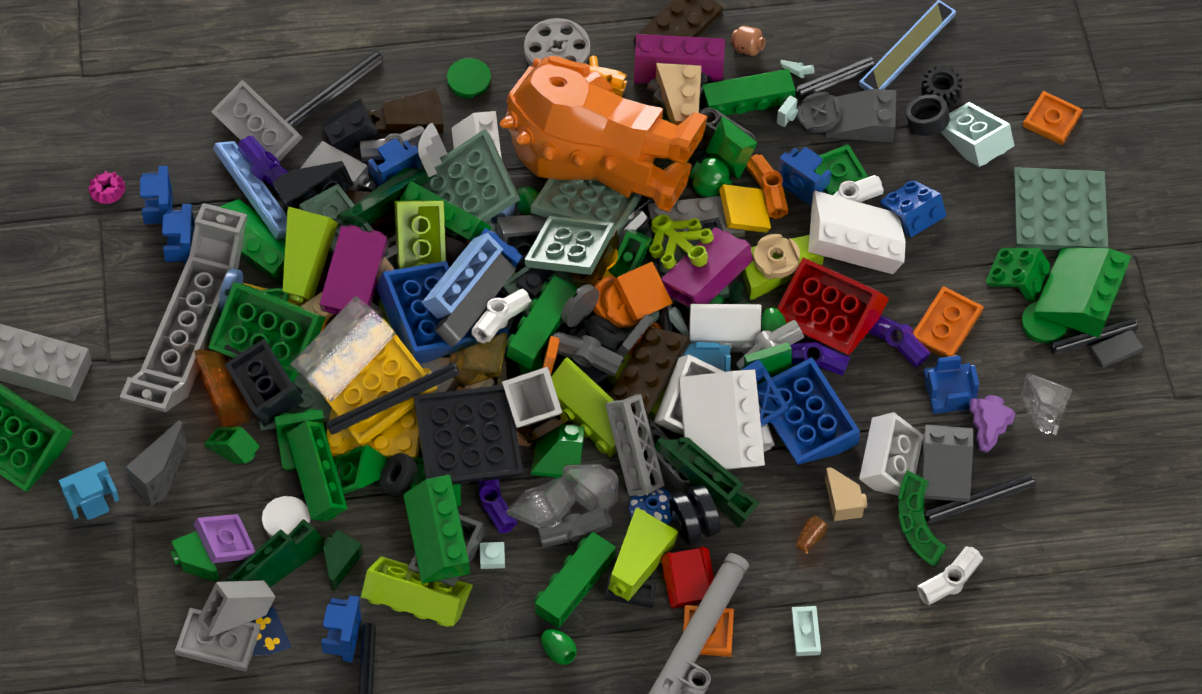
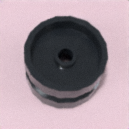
M698 484L689 488L687 495L680 491L668 496L672 520L685 544L690 545L700 541L702 534L710 537L721 532L717 509L704 485Z

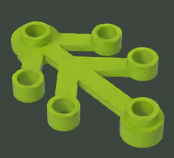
M658 215L652 220L651 229L655 237L653 244L649 247V251L653 258L661 257L663 267L670 269L676 265L674 254L678 245L688 254L693 265L702 267L708 260L705 247H694L687 240L700 239L701 243L708 244L713 241L714 236L711 229L701 230L702 226L697 218L673 221L668 215ZM687 228H688V231H684V232H676V231H675V230H677V229H687ZM666 235L669 240L664 254L662 243Z

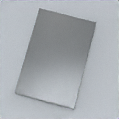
M190 608L175 649V655L247 672L261 630V624L248 622L214 636H209L198 621L202 610Z

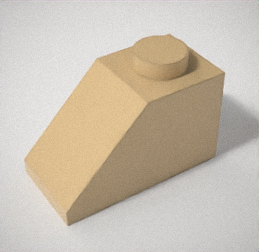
M831 467L826 468L825 483L834 521L862 518L864 508H867V499L865 494H861L860 485Z

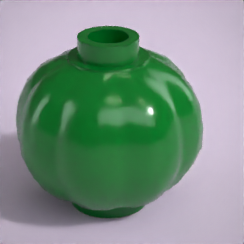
M712 157L704 159L701 164L696 162L689 177L693 180V190L698 196L703 198L720 196L719 189L722 185H732L733 181L729 180L728 166L722 160Z

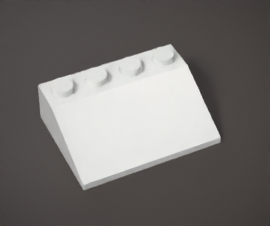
M818 191L813 192L808 252L894 274L904 263L906 242L899 215L889 210Z
M755 369L678 377L684 437L690 438L726 470L764 466Z

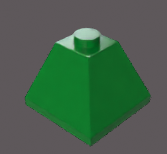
M722 117L706 152L710 155V158L722 160L728 166L729 173L736 179H740L757 142L727 118Z
M561 424L536 439L531 475L579 480L585 426Z
M367 444L346 451L343 454L335 455L334 464L343 494L361 489L379 480L387 457Z

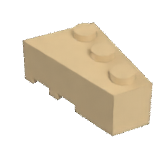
M656 63V81L659 84L670 123L678 126L694 112L699 113L701 66Z

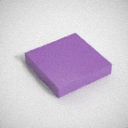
M238 514L197 518L194 522V526L212 563L247 560L256 552Z

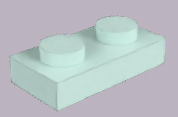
M816 606L792 607L791 614L796 656L820 655L821 645Z

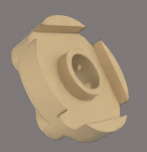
M770 234L759 240L758 245L754 249L753 261L756 268L763 273L765 278H783L797 270L800 250L794 240L782 238L780 234ZM772 253L782 255L783 257H780V259H773Z

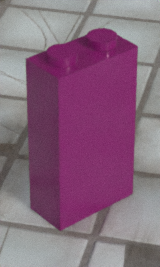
M353 225L348 227L341 226L319 303L321 311L367 322L388 246L387 237L383 233L378 231H371L370 233L361 231V228Z
M715 227L712 230L714 236L712 242L703 244L700 241L696 245L704 246L707 251L708 260L704 266L696 267L693 265L687 254L661 278L670 298L689 308L691 304H708L754 260L751 246L746 240L736 238L729 232H724Z

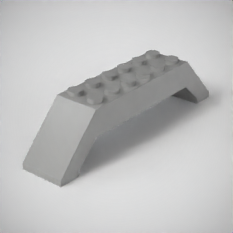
M205 203L202 204L195 220L193 240L187 263L139 373L132 378H127L120 395V400L167 412L188 397L210 345L214 328L221 316L218 306L223 281L229 269H238L247 214Z

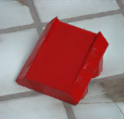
M701 546L692 550L675 553L668 552L661 557L662 575L666 581L667 595L671 608L700 604L714 579L709 549Z

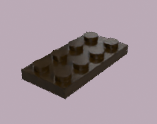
M672 0L638 34L698 37L723 12V6L714 0Z
M648 327L608 395L614 401L641 394L646 414L649 415L672 376L678 358L683 357L690 345L691 340L689 336ZM633 402L631 403L632 411L636 412L635 403Z

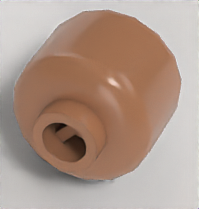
M743 25L734 30L731 37V45L739 54L755 56L760 50L764 49L765 38L760 29Z

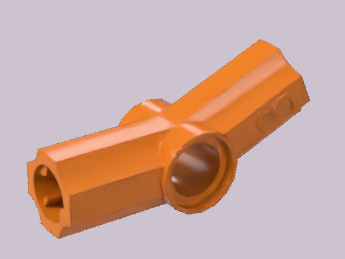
M762 154L750 157L745 168L761 189H763L768 216L774 219L782 218L788 214L782 185V175L772 169Z

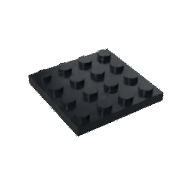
M503 385L414 395V407L425 479L450 475L452 485L523 476L516 425Z

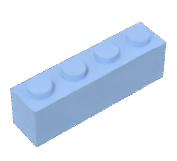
M488 233L474 238L422 301L424 306L437 319L452 314L503 248Z

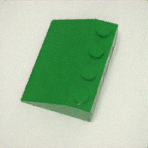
M1061 248L1033 314L1100 338L1125 277L1131 256L1110 248Z
M233 282L208 348L235 358L238 354L225 349V345H229L243 353L259 341L265 339L292 382H295L319 337L326 317L245 284Z
M0 383V475L27 492L60 456L74 432Z

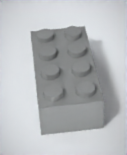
M0 324V381L75 401L92 364L89 349Z

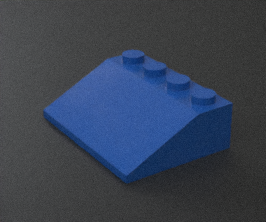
M447 261L385 271L376 285L393 331L419 364L430 362L478 342L472 335V325L464 337L451 347L434 331L442 318L437 319L422 303L448 271Z
M813 358L772 377L773 382L790 410L771 421V424L797 465L838 455L859 444L860 430ZM767 380L757 385L758 392L766 393L768 387ZM758 395V403L762 408L765 396ZM769 398L766 410L774 412L781 408L782 405L778 399Z

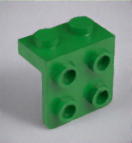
M1001 248L988 274L986 283L988 286L1019 287L1027 301L1035 302L1039 292L1042 290L1046 275L1050 271V264L1040 248Z
M307 409L303 413L296 414L286 412L275 417L282 468L285 471L296 470L287 433L304 421L323 423L324 426L322 410Z

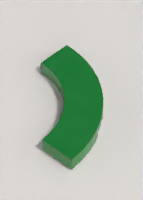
M907 470L898 496L900 525L912 549L923 560L936 568L947 546L932 534L925 520L923 505L929 481Z

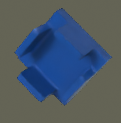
M393 139L378 147V153L385 162L377 166L373 159H370L368 161V169L379 187L404 168L422 169L416 145L412 147L405 140L402 142V146L397 139Z
M807 147L803 148L800 153L798 149L794 148L789 154L785 152L779 158L778 172L783 177V188L811 207L813 192H822L830 184L831 172L826 170L822 176L814 172L822 163V158Z
M158 166V173H143L142 177H140L141 198H159L145 200V208H142L144 224H163L165 211L173 210V191L168 166Z
M182 204V210L165 211L163 215L162 233L163 236H169L167 246H163L166 262H184L185 265L187 263L195 229L192 204Z
M960 356L938 358L936 367L924 369L923 376L932 414L969 410L971 399H978L979 380L975 365H970V363L961 364Z
M349 595L348 600L331 598L330 604L327 605L323 627L329 629L327 639L323 638L321 642L323 653L340 655L343 661L353 662L362 620L359 597Z

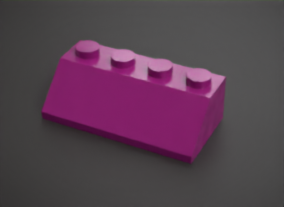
M636 34L634 83L649 84L652 79H656V63L701 66V72L705 73L706 76H711L713 82L723 81L725 39Z

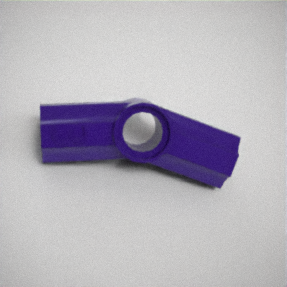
M249 135L238 143L237 150L251 165L250 171L258 179L267 181L274 187L273 182L279 176L288 173L279 165V160L272 153L266 151L254 136Z
M881 315L868 332L886 340L889 345L896 347L914 367H918L925 362L930 355L928 349L914 336L912 328L907 324H899ZM898 330L902 333L901 340L897 337Z
M819 342L794 343L790 345L792 349V364L802 363L810 359L808 350L811 347H816L820 351V357L813 359L817 366L842 376L851 358L825 347Z
M499 479L478 482L481 510L488 515L499 534H506L512 531L517 525V521L501 496ZM490 497L495 498L494 501H487L486 499Z

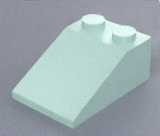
M970 102L949 113V124L941 131L966 160L978 167L987 164L990 160L1004 154L1015 146L1009 123Z

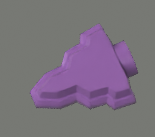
M989 395L985 399H971L970 412L973 414V424L978 429L976 440L979 450L988 453L996 444L998 435L1003 434L1006 431L1007 425L1013 423L1016 413L1013 409L1004 406V400L998 396Z

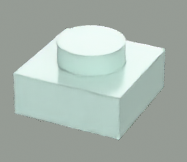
M789 96L778 110L777 124L785 127L789 121L795 119L798 113L796 98Z
M504 542L480 543L481 569L505 568Z

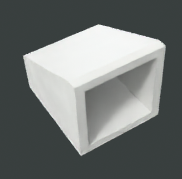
M548 367L502 382L517 428L533 425L562 413Z

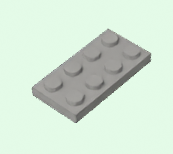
M243 80L211 111L240 140L249 135L254 136L266 151L272 153L279 162L303 138Z
M721 196L678 200L669 213L658 209L656 203L648 204L649 218L652 220L656 216L663 214L668 215L673 221L690 220L692 218L703 221L719 217L724 232L727 231L736 238L745 237V230L727 228ZM687 228V229H677V230H675V231H676V232H684V231H688V228ZM665 235L663 241H668L669 238Z

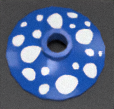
M659 488L649 494L632 496L628 509L630 517H633L634 511L638 507L663 523L670 524L672 517L668 505V496L671 494L667 490ZM655 502L657 505L650 506L648 503Z

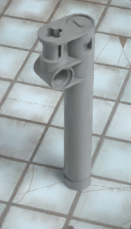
M733 553L727 555L724 564L721 565L649 694L706 693L711 680L710 674L704 668L694 663L749 567V563L743 557ZM700 679L704 685L696 686L692 680Z

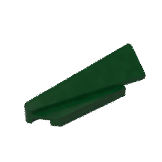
M404 168L355 204V206L338 214V218L347 227L353 225L360 228L366 222L371 224L395 206V202L400 200L410 181L422 186L431 180L434 175L428 177L425 169Z
M680 437L677 440H663V438H659L654 448L694 486L698 484L704 485L712 497L715 506L737 527L740 528L760 504L759 501L740 490L743 486L741 481L690 438Z
M303 519L289 535L280 529L232 572L225 582L265 581L270 588L323 551L325 541L316 529Z

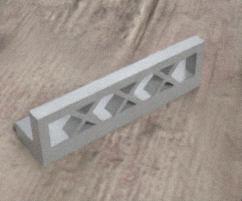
M641 394L624 400L606 403L629 496L649 494L665 486ZM633 402L635 403L636 407L635 415L633 414L631 408V403ZM638 427H641L642 430L641 438L637 432ZM644 450H647V461L644 459ZM650 473H653L655 484L652 485L649 478Z

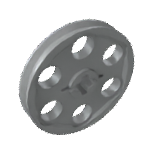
M561 18L547 19L533 26L527 33L524 41V54L530 67H532L535 58L542 59L549 56H558L567 60L572 59L575 62L586 64L590 56V40L586 31L573 21ZM568 28L572 30V33L564 35L561 33V30ZM541 30H548L550 35L541 36L539 32ZM576 43H582L585 45V48L577 50L573 46ZM532 46L541 48L537 53H533L529 49Z

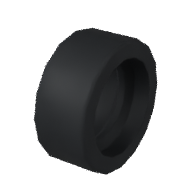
M937 95L919 96L912 100L906 108L909 129L917 135H935L943 131L949 124L950 116L947 102ZM927 111L939 112L937 116L931 119H917L918 115Z

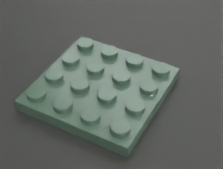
M486 129L440 158L442 164L435 167L437 174L421 186L485 223L520 200L491 135ZM445 228V233H448L458 238H463L458 234L452 232L451 230Z
M1014 168L1016 248H1040L1043 250H1061L1063 247L1108 248L1105 171Z
M549 178L532 204L531 214L545 218L556 216L614 223L619 236L631 212L634 211L642 196L632 193L627 198L595 179L555 180Z

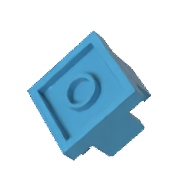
M696 342L695 344H690L683 355H691L724 372L730 371V345Z
M104 461L59 480L65 503L74 519L79 518L76 509L78 506L82 508L87 520L109 512V507L103 497L108 493H111L115 502L119 501L116 487Z

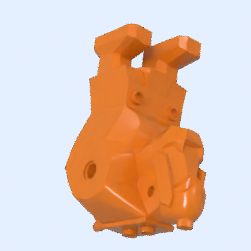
M549 56L542 59L535 58L532 67L526 70L514 88L509 92L506 117L501 120L500 126L501 128H508L518 159L538 177L555 180L595 179L627 198L632 193H636L653 199L658 209L669 213L687 185L692 167L688 160L703 137L708 117L694 112L677 126L662 119L663 108L641 104L614 94L613 85L598 71L590 72L588 64L570 61L558 56ZM655 158L675 161L664 170L653 164Z

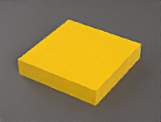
M722 185L719 191L727 228L765 233L771 229L763 189Z

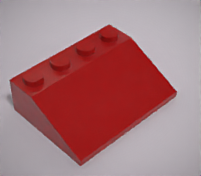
M803 257L777 309L782 313L787 323L795 320L804 335L850 355L879 320L889 298L871 287Z

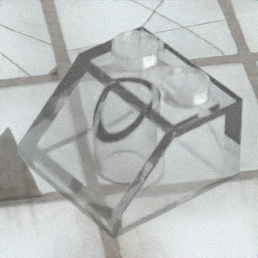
M1027 373L1020 401L1033 426L1044 433L1056 435L1066 413L1072 389Z
M601 464L566 465L563 468V491L588 512L602 506L608 511L618 501L619 479L611 469H606Z
M562 476L524 491L506 512L508 516L539 529L545 526L552 528L562 522L561 518L571 511L570 508L576 500Z

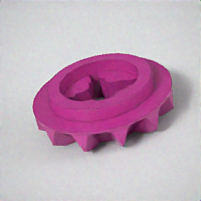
M105 171L104 174H96L95 178L90 180L88 189L90 196L96 202L109 204L116 202L123 196L125 183L122 176H118L115 171L113 173ZM110 182L111 188L107 187L106 190L103 191L102 185H107Z

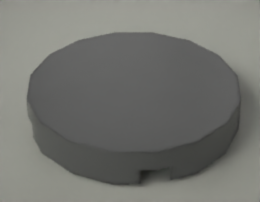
M817 92L803 100L801 106L799 105L797 117L805 130L813 133H822L838 124L842 116V108L835 96L833 97L826 92Z
M591 284L578 288L576 290L578 295L574 299L570 297L564 305L561 319L569 327L577 326L584 321L597 304L599 290Z

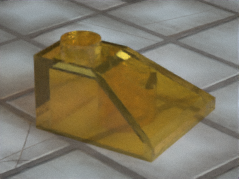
M504 332L495 335L490 342H485V344L477 342L451 353L449 364L454 362L459 370V375L454 377V379L466 386H470L499 376L501 374L508 334Z

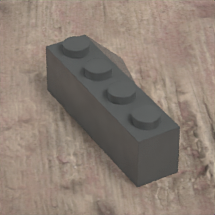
M538 215L497 217L495 233L502 241L516 248L519 254L523 256L518 265L525 263L527 254L548 218Z

